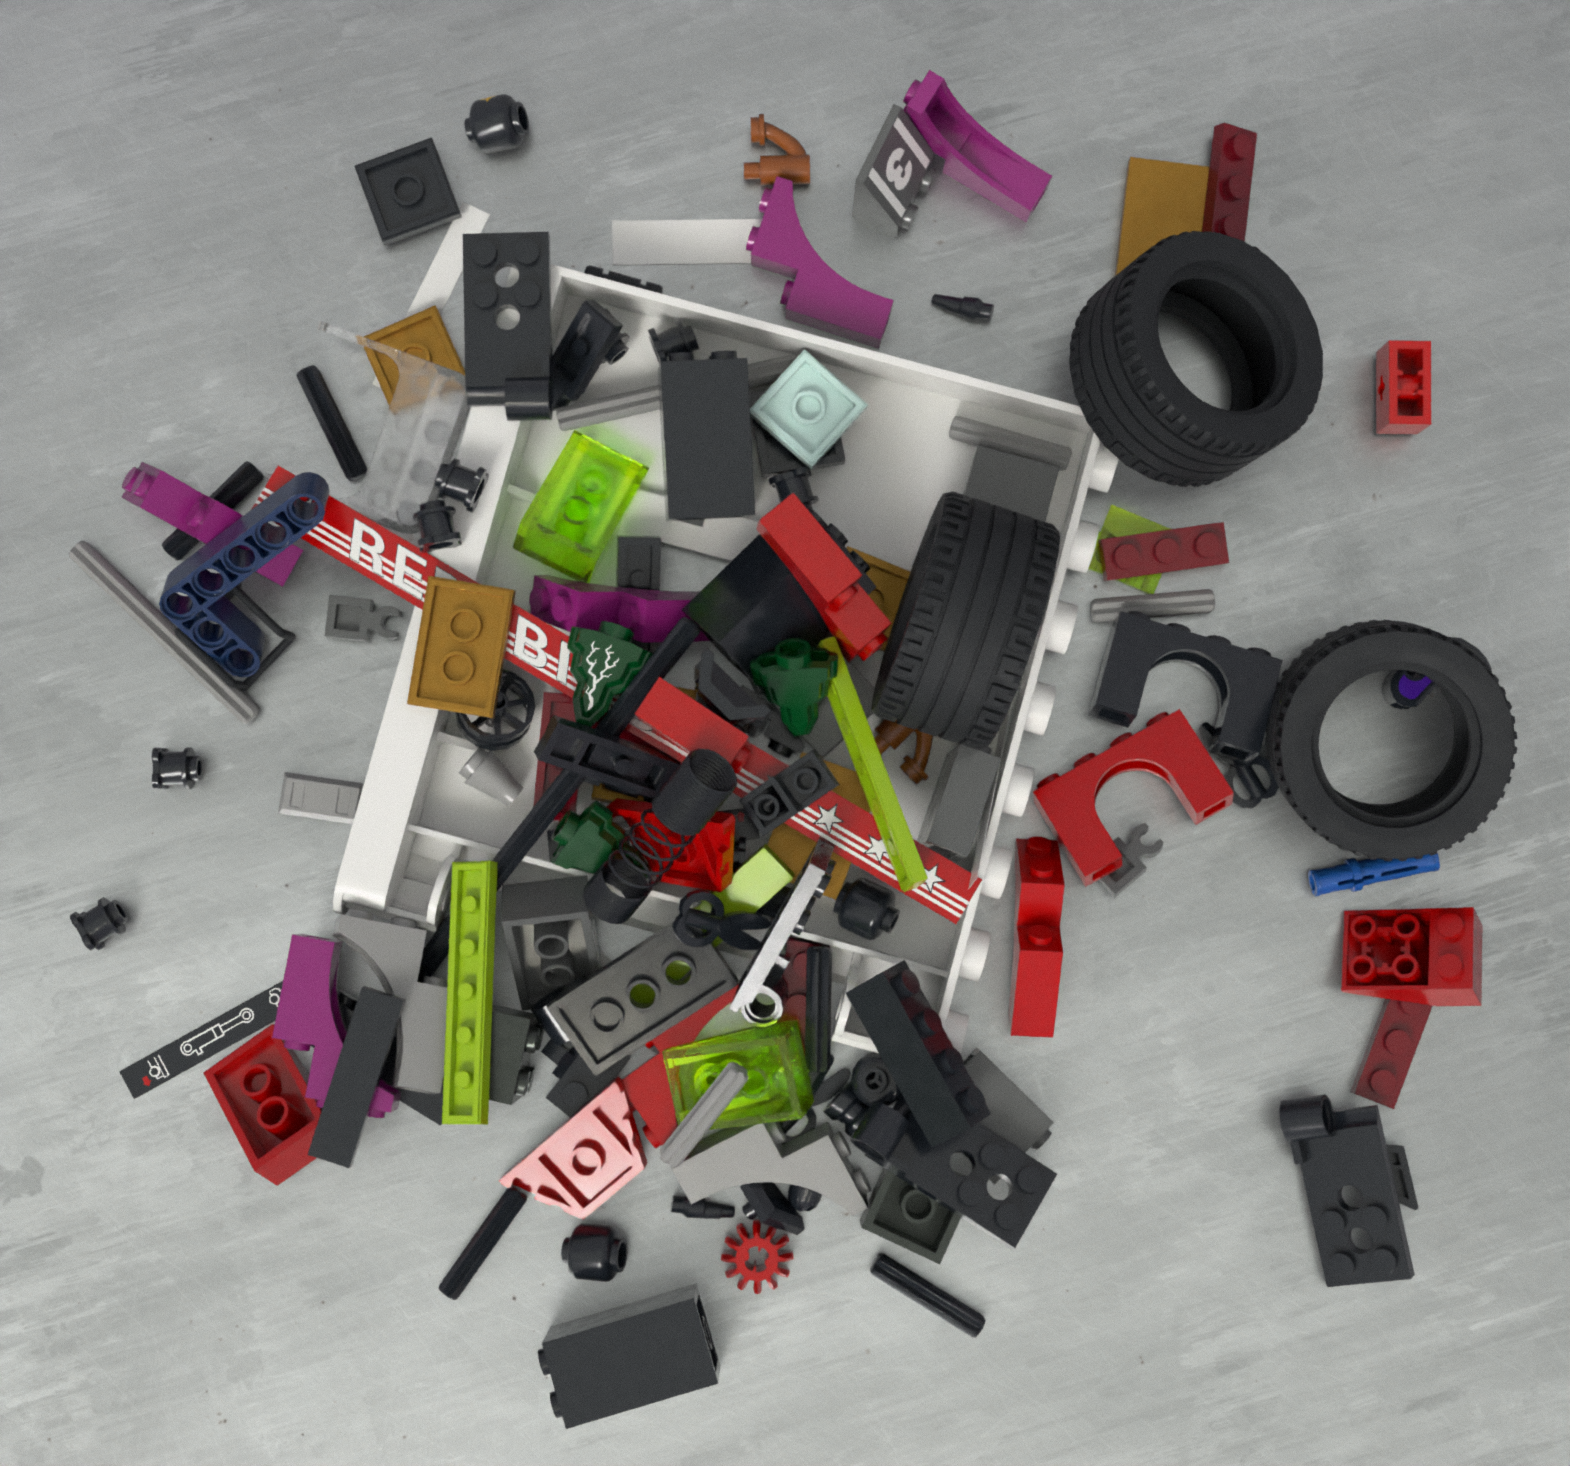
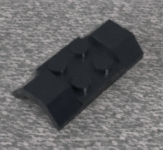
M707 648L701 654V661L695 666L694 679L696 680L694 688L698 692L697 702L748 735L749 738L759 737L765 730L771 710L765 704L758 705L714 661V653Z

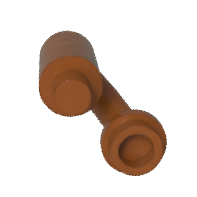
M759 114V117H751V143H760V146H765V139H768L785 150L787 155L760 156V162H744V179H761V185H774L778 176L792 181L793 184H810V155L806 153L800 142L789 133L773 124L765 122L764 114Z
M884 719L874 729L878 734L874 739L880 755L889 747L896 750L915 732L916 746L913 759L906 755L903 758L905 762L899 768L916 785L922 779L926 781L929 776L924 770L928 763L933 735L920 732L918 729L899 725L897 720L891 722Z

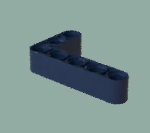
M305 472L292 478L174 568L167 576L159 602L160 610L173 624L233 676L249 677L256 673L260 666L266 640L262 630L224 595L323 520L330 490L326 480L316 473ZM300 497H308L315 502H304ZM270 521L278 522V523H280V524L283 525V526H278V527H277V526L271 525V524L268 523V522H270ZM238 545L247 546L251 550L241 549ZM207 569H213L219 573H212ZM178 592L184 593L187 596L179 595Z

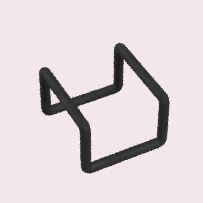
M240 583L224 596L230 601L236 595L276 635L284 638L260 663L259 669L255 674L247 677L243 682L234 680L179 628L175 629V635L228 686L246 690L294 641L295 634L282 629L241 589L242 584Z

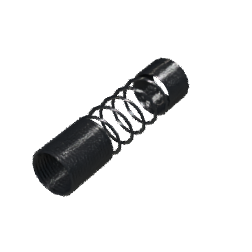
M698 748L690 751L654 797L652 808L643 811L641 822L632 825L630 836L621 839L619 849L610 853L608 860L603 862L585 885L583 897L587 907L595 916L611 924H622L628 921L652 891V887L660 882L663 873L670 870L674 860L679 858L684 852L685 846L692 843L696 834L701 832L737 787V777L734 769L725 758L709 749ZM654 812L657 819L664 826L680 834L681 844H671L662 831L651 824L645 823L644 817L647 813ZM643 826L645 832L653 840L662 845L669 846L670 858H660L656 850L647 841L634 837L636 827ZM647 827L657 831L666 842L655 837ZM684 836H690V838L685 841ZM631 839L634 846L641 853L651 859L658 860L659 871L650 872L646 864L637 855L623 850L625 841ZM635 840L645 844L653 851L655 856L644 851ZM681 847L678 853L674 855L673 848ZM621 853L624 860L612 858L615 854ZM625 854L634 857L642 864L645 870L632 864ZM662 861H670L666 868H663ZM642 873L648 875L649 884L647 883L646 878ZM651 875H659L654 882L652 881ZM605 883L617 888L624 897L612 892Z

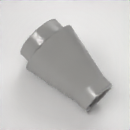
M478 748L459 771V774L466 779L465 784L501 801L507 807L524 788L514 779L491 750L486 752L483 748Z

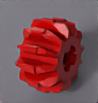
M755 1218L752 1225L753 1232L751 1233L748 1232L743 1223L737 1224L736 1229L741 1240L732 1235L726 1236L724 1242L734 1250L722 1252L721 1261L734 1263L725 1270L727 1278H732L739 1273L742 1274L738 1280V1289L743 1290L748 1281L752 1280L754 1281V1293L760 1294L762 1291V1280L766 1279L769 1287L773 1290L778 1287V1281L773 1273L782 1277L789 1276L790 1269L781 1262L793 1260L794 1257L793 1251L779 1250L789 1242V1236L783 1234L773 1239L777 1228L768 1225L765 1233L760 1232L761 1221L759 1218ZM756 1246L758 1247V1252L761 1251V1248L767 1251L764 1264L756 1265V1260H754L753 1264L749 1263L750 1248Z

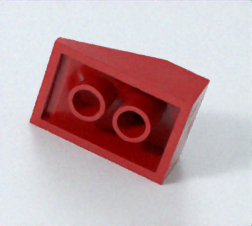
M271 1024L203 1072L254 1172L278 1186L316 1159V1157L307 1154L322 1108L316 1106L317 1099L305 1097L309 1073L293 1049L284 1047L285 1040L272 1038L275 1025Z

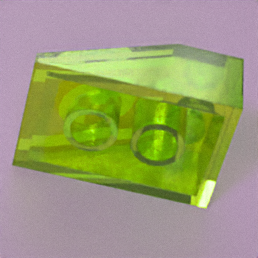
M574 430L520 521L513 549L576 581L590 583L649 471V467Z
M797 1020L779 1022L769 1027L753 1026L667 1048L662 1051L678 1126L730 1062H736L747 1070L749 1079L709 1130L803 1119L814 1102Z

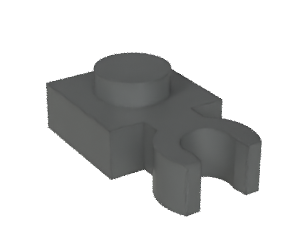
M329 595L324 636L332 639L369 642L371 630L376 631L383 638L389 640L398 639L399 632L386 630L384 621L389 616L401 617L402 611L392 606H386L377 612H373L374 601L371 599Z
M1146 823L1135 828L1132 833L1131 842L1127 845L1119 837L1113 840L1122 854V867L1098 881L1114 898L1146 872L1147 867L1141 859L1155 857L1163 848L1164 842L1161 839L1152 846H1145L1141 843L1140 838L1148 832L1149 826Z

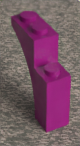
M929 70L922 82L915 79L904 97L903 103L906 105L903 110L932 151L945 159L943 173L1027 223L1048 189L1052 175L1012 151L984 129L960 105L948 88L944 78Z
M777 176L773 189L766 187L760 201L759 212L764 213L760 228L753 226L747 240L746 250L751 251V265L795 279L794 282L787 280L781 296L780 304L786 306L785 319L879 349L892 312L894 300L876 295L850 283L822 260L806 238L799 223L793 199V182Z
M141 462L138 468L133 467L126 475L122 484L125 492L121 498L204 544L210 542L243 517V515L219 501L200 493L166 472L144 462ZM292 544L258 569L256 573L283 587L303 550ZM238 545L241 549L251 550L247 546Z
M534 575L533 589L529 596L530 614L568 632H571L572 626L598 631L600 623L607 621L630 629L635 633L633 639L639 642H663L681 618L686 617L690 619L682 609L700 591L634 589L592 584L550 575ZM700 631L693 642L710 640Z
M292 934L272 1038L285 1040V1048L299 1051H310V1046L315 1045L305 1097L317 1099L316 1106L323 1108L347 1034L338 998V968L343 942L307 934ZM380 1078L368 1117L385 1118V1112L391 1113L397 1110L401 1091L392 1088L391 1085Z

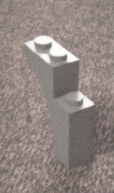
M349 909L348 915L341 914L336 918L332 936L346 943L369 964L386 993L406 999L396 1029V1060L391 1087L432 1095L441 1093L444 1077L447 980L424 976L423 983L417 982L427 931L416 929L417 922L412 920L391 918L390 923L374 921V914L371 912Z
M764 1109L700 1140L680 1166L676 1168L671 1166L691 1204L734 1186L773 1182L801 1186L830 1198L854 1216L868 1209L867 1193L871 1191L869 1182L862 1169L854 1170L847 1156L851 1155V1150L840 1131L834 1134L827 1122L782 1144L786 1141V1137L776 1118L769 1120Z

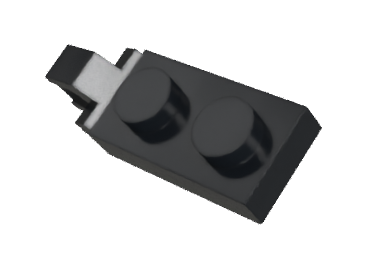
M585 300L552 356L553 411L560 407L568 406L571 400L577 401L585 392L623 327L617 319L595 300Z

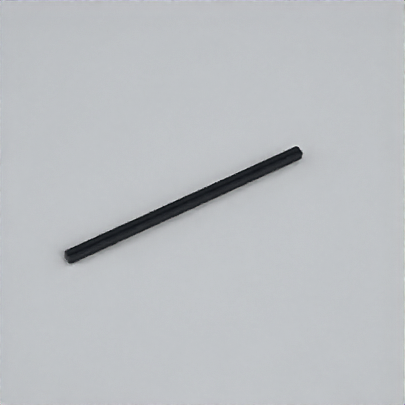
M683 617L677 622L596 726V730L619 737L634 718L635 712L658 678L664 679L699 635L700 628L692 620ZM593 743L589 744L586 752L583 755L584 758L586 757ZM563 769L492 860L498 862L497 891L587 776ZM450 915L423 949L417 982L423 983L424 976L431 977L449 954Z

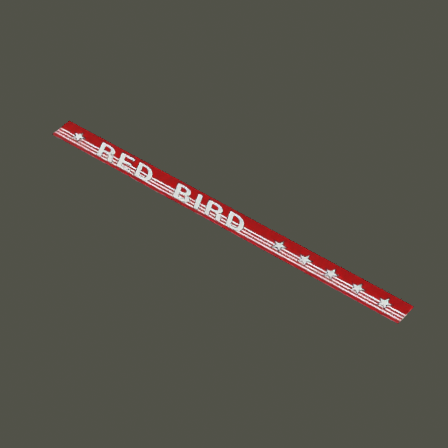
M278 465L252 509L296 475ZM330 495L328 496L323 520L301 537V539L422 610L428 576L479 584L427 552H420L419 548ZM300 497L304 502H315L311 498ZM514 604L505 659L573 698L577 681L570 672L573 654L567 649L569 636ZM621 694L615 695L613 697L609 710L617 701V699L621 696ZM636 715L625 728V730L681 763L689 754L641 722ZM749 743L747 747L752 750V754L739 774H736L737 787L732 793L743 798L771 777L789 767V765ZM833 791L828 792L784 822L815 842L818 841L819 837L835 844L834 853L954 924H957L982 881L978 877L969 888L971 878L969 871L913 839L928 879L918 888L903 892L873 815Z

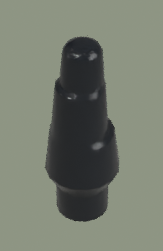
M934 294L931 300L934 306L973 321L977 319L990 321L994 311L993 304L984 303L976 297L964 296L963 298Z
M673 1195L671 1202V1212L680 1213L686 1218L720 1219L733 1218L735 1215L734 1206L705 1201V1198L691 1204L687 1196Z

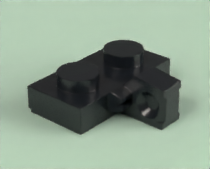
M550 1039L541 1052L558 1065L552 1073L560 1080L546 1096V1099L571 1117L615 1079L632 1057L631 1054L594 1076L574 1046L571 1049L564 1044L556 1046Z

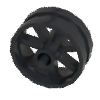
M504 669L502 670L500 682L502 687L498 694L495 718L480 716L471 723L466 714L455 712L457 726L463 736L475 746L491 751L505 750L518 744L529 730L536 707L533 692L526 681L514 672ZM509 689L514 692L520 699L508 701L506 696L507 690ZM525 708V722L523 723L508 711ZM502 721L516 730L509 734H501ZM486 724L489 727H493V734L483 732L479 728Z

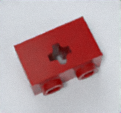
M1389 340L1376 352V434H1419L1431 425V341Z

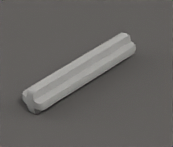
M961 416L953 418L949 430V437L952 440L977 447L980 445L1058 466L1061 471L1066 470L1072 454V450L1069 447Z
M1204 589L1099 598L1092 600L1090 611L1094 622L1115 621L1120 611L1126 613L1128 611H1138L1148 615L1150 618L1210 613L1215 608V597L1212 590Z
M736 1062L727 1064L660 1148V1159L664 1163L669 1164L673 1168L681 1165L748 1081L749 1076L743 1066Z

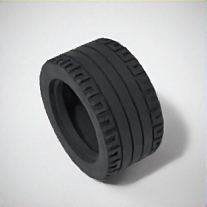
M1210 231L1182 232L1179 235H1171L1166 239H1162L1141 254L1089 298L1087 305L1080 311V316L1077 317L1075 322V329H1073L1071 334L1069 369L1075 397L1088 425L1112 454L1126 466L1149 479L1173 486L1187 487L1191 485L1199 487L1202 484L1209 485L1214 481H1220L1272 450L1301 429V426L1308 420V415L1313 412L1318 400L1323 379V350L1317 324L1305 298L1288 274L1273 260L1243 240ZM1159 312L1174 314L1187 320L1197 327L1214 345L1225 364L1231 383L1230 410L1220 409L1202 401L1176 376L1161 347L1158 332Z
M954 491L942 494L931 516L914 560L883 655L871 706L872 711L877 717L891 722L897 720L899 725L918 729L920 732L933 736L938 735L939 738L954 743L959 742L961 745L977 750L986 748L991 744L1016 694L1047 604L1060 544L1059 531L1053 524L1033 519V517L1015 511L1012 513V510L997 505L991 506V503L976 498H971L970 500L969 496Z
M1385 619L1381 621L1369 620V622H1356L1351 626L1345 625L1334 632L1326 633L1325 637L1322 639L1317 638L1311 646L1304 648L1298 659L1294 658L1290 667L1282 673L1284 677L1281 682H1277L1266 727L1265 745L1267 746V759L1270 762V769L1275 781L1288 803L1300 818L1315 833L1325 838L1326 841L1337 845L1339 849L1350 851L1354 855L1360 857L1365 855L1368 859L1376 860V858L1384 861H1392L1393 858L1399 861H1407V858L1422 859L1423 855L1429 854L1432 856L1437 854L1438 850L1452 848V844L1457 841L1461 843L1465 840L1464 836L1470 832L1473 834L1477 831V826L1487 821L1488 817L1486 816L1491 810L1495 811L1498 807L1497 802L1500 798L1504 797L1505 791L1503 790L1506 783H1510L1512 778L1510 777L1511 770L1515 767V762H1513L1514 754L1517 753L1514 741L1517 739V732L1514 731L1513 725L1515 724V716L1510 713L1512 706L1506 699L1505 689L1498 684L1499 679L1489 670L1488 665L1479 659L1478 655L1471 652L1464 645L1439 632L1413 623ZM1408 670L1424 674L1444 695L1450 707L1454 723L1452 751L1440 775L1432 784L1417 795L1391 804L1363 803L1348 798L1336 791L1324 773L1319 755L1321 725L1336 697L1356 680L1375 672Z

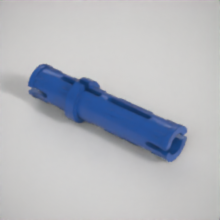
M1438 853L1432 856L1429 854L1423 855L1422 859L1407 858V861H1399L1394 858L1392 861H1384L1376 858V860L1365 859L1357 861L1355 858H1349L1344 860V864L1309 870L1308 880L1310 889L1315 897L1346 889L1356 892L1361 891L1365 885L1438 871L1440 861Z

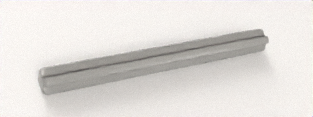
M790 354L748 364L749 389L774 383L797 358V355ZM659 385L560 407L556 410L559 428L561 431H568L659 410Z
M80 541L71 549L69 557L240 722L247 724L257 716L260 711L259 706L242 690L228 686L175 635L177 627L86 541Z

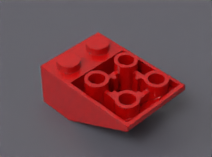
M1474 907L1344 911L1341 991L1432 1006H1482L1483 926Z

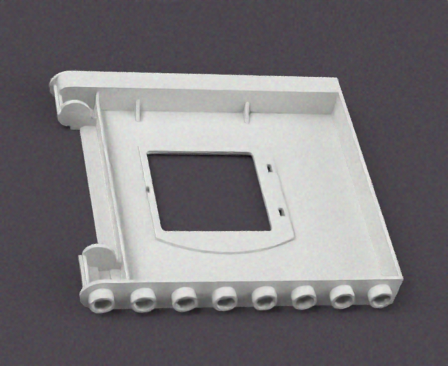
M551 264L552 356L585 300H595L604 309L607 308L611 315L623 325L620 332L627 333L630 336L626 344L629 348L628 352L612 365L607 361L602 363L585 392L577 401L571 400L569 405L658 385L659 363L649 339L648 329L654 328L657 334L676 327V322L679 320L683 328L691 326L695 334L699 350L693 351L694 360L709 359L711 352L737 351V358H747L748 364L790 354H796L798 357L804 349L868 404L867 409L841 436L845 464L811 470L812 476L808 480L813 496H818L819 498L818 502L812 504L813 510L827 525L832 523L848 539L845 547L849 546L908 571L912 569L923 536L942 494L951 491L964 494L977 446L952 440L949 437L950 426L955 416H961L1063 445L1072 450L1066 470H1059L1045 521L1053 524L1059 531V553L1041 624L1011 705L978 877L982 881L957 924H954L851 863L843 886L846 882L852 884L858 878H866L894 892V908L900 910V914L891 933L883 931L875 940H868L842 928L838 923V914L833 912L836 900L822 895L820 899L816 897L815 903L810 910L811 915L800 935L792 932L789 936L830 945L832 950V981L844 984L835 1014L831 1041L879 1053L846 992L905 960L910 970L917 976L920 988L931 1008L939 1015L942 1027L953 1047L961 1053L969 1015L949 1010L958 977L978 982L985 964L991 933L972 928L973 918L980 894L1000 899L1007 881L1013 850L995 846L993 843L1001 813L1022 817L1029 798L1035 769L1015 763L1023 731L1043 736L1047 728L1056 695V686L1037 682L1045 649L1065 654L1076 621L1078 605L1058 600L1066 569L1086 573L1089 568L1098 538L1099 524L1080 519L1088 488L1105 493L1108 492L1117 467L1118 458L1096 436L1088 425L1080 406ZM511 267L505 288L515 285L518 281L519 272L515 268ZM505 309L498 314L496 324L504 330L513 329L519 323L520 314L516 310ZM772 384L750 388L749 393L768 390ZM505 406L471 407L457 459L460 460V465L477 471L479 467L487 469L486 473L489 474L488 481L473 513L466 511L467 507L464 506V503L450 497L445 498L446 506H452L456 509L453 521L455 531L460 532L462 545L430 552V555L479 584L515 590L514 604L530 613L529 596L533 589L534 575H550L574 581L616 587L617 535L659 536L661 543L732 561L760 534L756 530L758 521L780 504L776 488L769 484L768 479L771 477L762 478L752 420L751 440L755 515L750 517L705 519L703 527L679 520L666 521L660 409L573 430L561 431L556 411H553L552 420L507 421ZM582 440L588 443L589 446L548 524L540 519ZM631 465L639 470L597 549L591 546L590 543ZM589 471L602 472L608 476L611 482L610 496L600 502L601 509L596 517L587 520L578 518L571 510V497L573 496L583 501L582 507L587 508L589 503L584 499L588 491L595 492L599 489L597 483H591L587 487L579 483V479ZM415 606L340 866L334 891L333 911L337 914L345 915L349 909L371 912L375 916L390 920L391 918L408 919L417 922L416 927L436 932L444 919L449 899H451L452 862L492 861L532 810L538 761L534 750L540 739L544 692H562L504 658L503 669L514 672L526 681L533 692L536 707L529 730L523 739L508 749L492 752L524 788L507 807L501 801L465 784L466 779L459 774V771L479 747L463 736L457 726L455 712L407 704L423 611ZM551 625L552 627L556 628L557 630H559V631L563 632L564 634L570 636V632H568V631H566V630H563V629H561V628H558V627H556V626ZM881 650L876 651L864 662L859 656L851 661L874 688L884 652ZM509 689L507 690L506 696L508 701L520 699L514 692ZM525 708L508 711L523 723L525 722ZM875 713L867 719L874 738L878 735L874 729L884 720L877 717ZM466 714L471 723L480 717ZM502 721L501 734H509L516 730ZM483 724L479 728L483 732L493 734V727ZM999 731L996 734L993 741L991 742V744L988 746L992 749L991 755L994 756L996 752ZM913 732L896 750L889 747L881 757L912 838L917 841L946 754L960 743L939 738L938 735L933 736L928 763L924 770L929 778L926 781L922 779L916 785L899 768L905 762L903 758L906 755L913 759L916 746V733ZM842 741L824 758L826 761L856 771L845 741ZM585 781L579 787L578 815H581L586 807L596 801L591 798L593 784ZM599 801L605 807L610 804L607 802ZM983 813L968 856L955 862V864L972 873ZM616 816L612 819L615 823L626 822L622 816ZM552 821L503 885L586 875L589 881L594 874L573 868L565 869L550 862L547 830H554L559 821ZM759 831L760 838L746 840L745 861L765 843L768 844L772 831L765 836H762ZM651 875L652 881L654 882L657 876ZM660 881L652 887L648 897L630 919L622 924L656 933L672 923L676 916L680 914L678 909L680 900L688 892L695 890L711 891ZM605 883L612 892L624 897L617 888ZM788 883L785 886L791 888L793 884ZM701 900L695 901L690 908L696 906ZM762 915V917H765L772 923L774 918ZM768 929L742 931L761 942ZM724 941L716 947L720 951L752 959L756 950H741L730 946ZM787 942L780 952L783 955L786 954Z

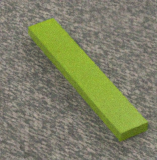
M835 636L821 640L817 647L826 648L838 655L837 677L829 681L827 697L898 883L903 892L918 888L928 877Z
M765 843L733 872L732 883L722 892L711 891L710 893L721 900L724 905V914L736 911L755 913L794 878L795 873ZM701 900L693 909L711 913L712 906L707 901ZM717 936L713 943L717 947L723 940ZM673 961L666 968L667 974L674 980H680L691 970L690 966L683 961ZM638 984L630 991L632 998L639 1003H648L655 997L653 988L647 984Z
M490 860L452 862L442 1124L488 1125L498 863Z

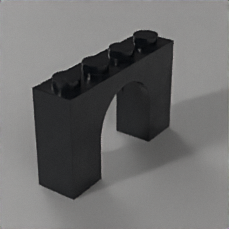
M1120 611L1111 627L1088 716L1128 728L1137 716L1149 671L1164 663H1187L1197 667L1211 679L1219 697V713L1209 752L1250 764L1261 751L1283 660L1271 657L1270 652L1261 648L1251 647L1245 649L1232 645L1230 640L1221 636L1210 635L1205 637L1192 633L1188 627L1182 624L1169 623L1165 625L1152 621L1148 615L1142 612L1128 611L1126 613Z

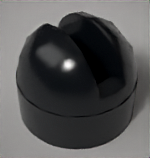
M790 1184L788 1189V1200L791 1206L801 1212L815 1209L822 1197V1194L801 1186Z

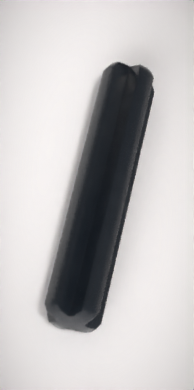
M315 365L301 369L297 373V379L345 477L350 482L359 480L368 474V469L319 369Z
M246 461L209 497L233 509L263 480L264 476L255 465ZM176 529L162 542V547L168 555L178 561L199 540Z
M826 946L809 947L807 949L805 1067L810 1072L817 1073L826 1072L830 1068L832 950Z
M514 1186L506 1189L440 1283L439 1290L445 1296L456 1300L464 1291L527 1201V1196L521 1190Z
M880 1253L874 1260L870 1268L873 1276L973 1338L979 1335L986 1322L983 1315L887 1255Z

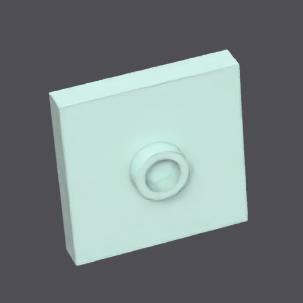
M804 349L750 408V416L807 467L812 469L867 409L868 404Z

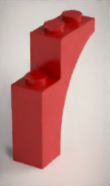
M792 493L758 521L756 530L771 546L809 596L828 626L832 636H835L843 657L848 663L858 656L864 662L888 640L884 633L892 623L858 584L862 577L860 571L798 497Z
M1039 836L1029 839L1016 838L1015 923L1008 1015L1011 1036L1053 1038L1063 959L1060 922L1065 883L1057 840H1049Z
M738 985L646 1043L645 1046L648 1049L655 1045L659 1052L622 1078L632 1113L637 1110L646 1122V1125L642 1127V1131L655 1149L661 1145L663 1146L679 1126L677 1092L683 1064L670 1067L668 1058L689 1052L694 1040L705 1025L720 1010L732 1002Z

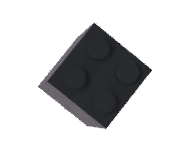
M737 351L711 352L709 359L694 360V353L691 352L668 354L666 361H660L658 367L666 521L737 518L755 515L747 358H737Z
M810 508L808 511L860 571L862 577L858 584L869 595L876 588V585L866 574L871 569L869 565L855 551L849 552L845 545L848 543V539L832 523L827 525ZM761 534L745 547L682 609L720 653L754 685L750 662L757 659L761 654L775 651V647L779 642L791 638L803 639L811 647H816L830 633L828 626L809 596ZM757 686L763 693H765L764 687Z
M697 1283L551 1326L542 1341L543 1349L538 1350V1359L543 1375L550 1374L555 1391L550 1392V1401L556 1418L563 1417L566 1429L716 1385L719 1381L720 1362Z

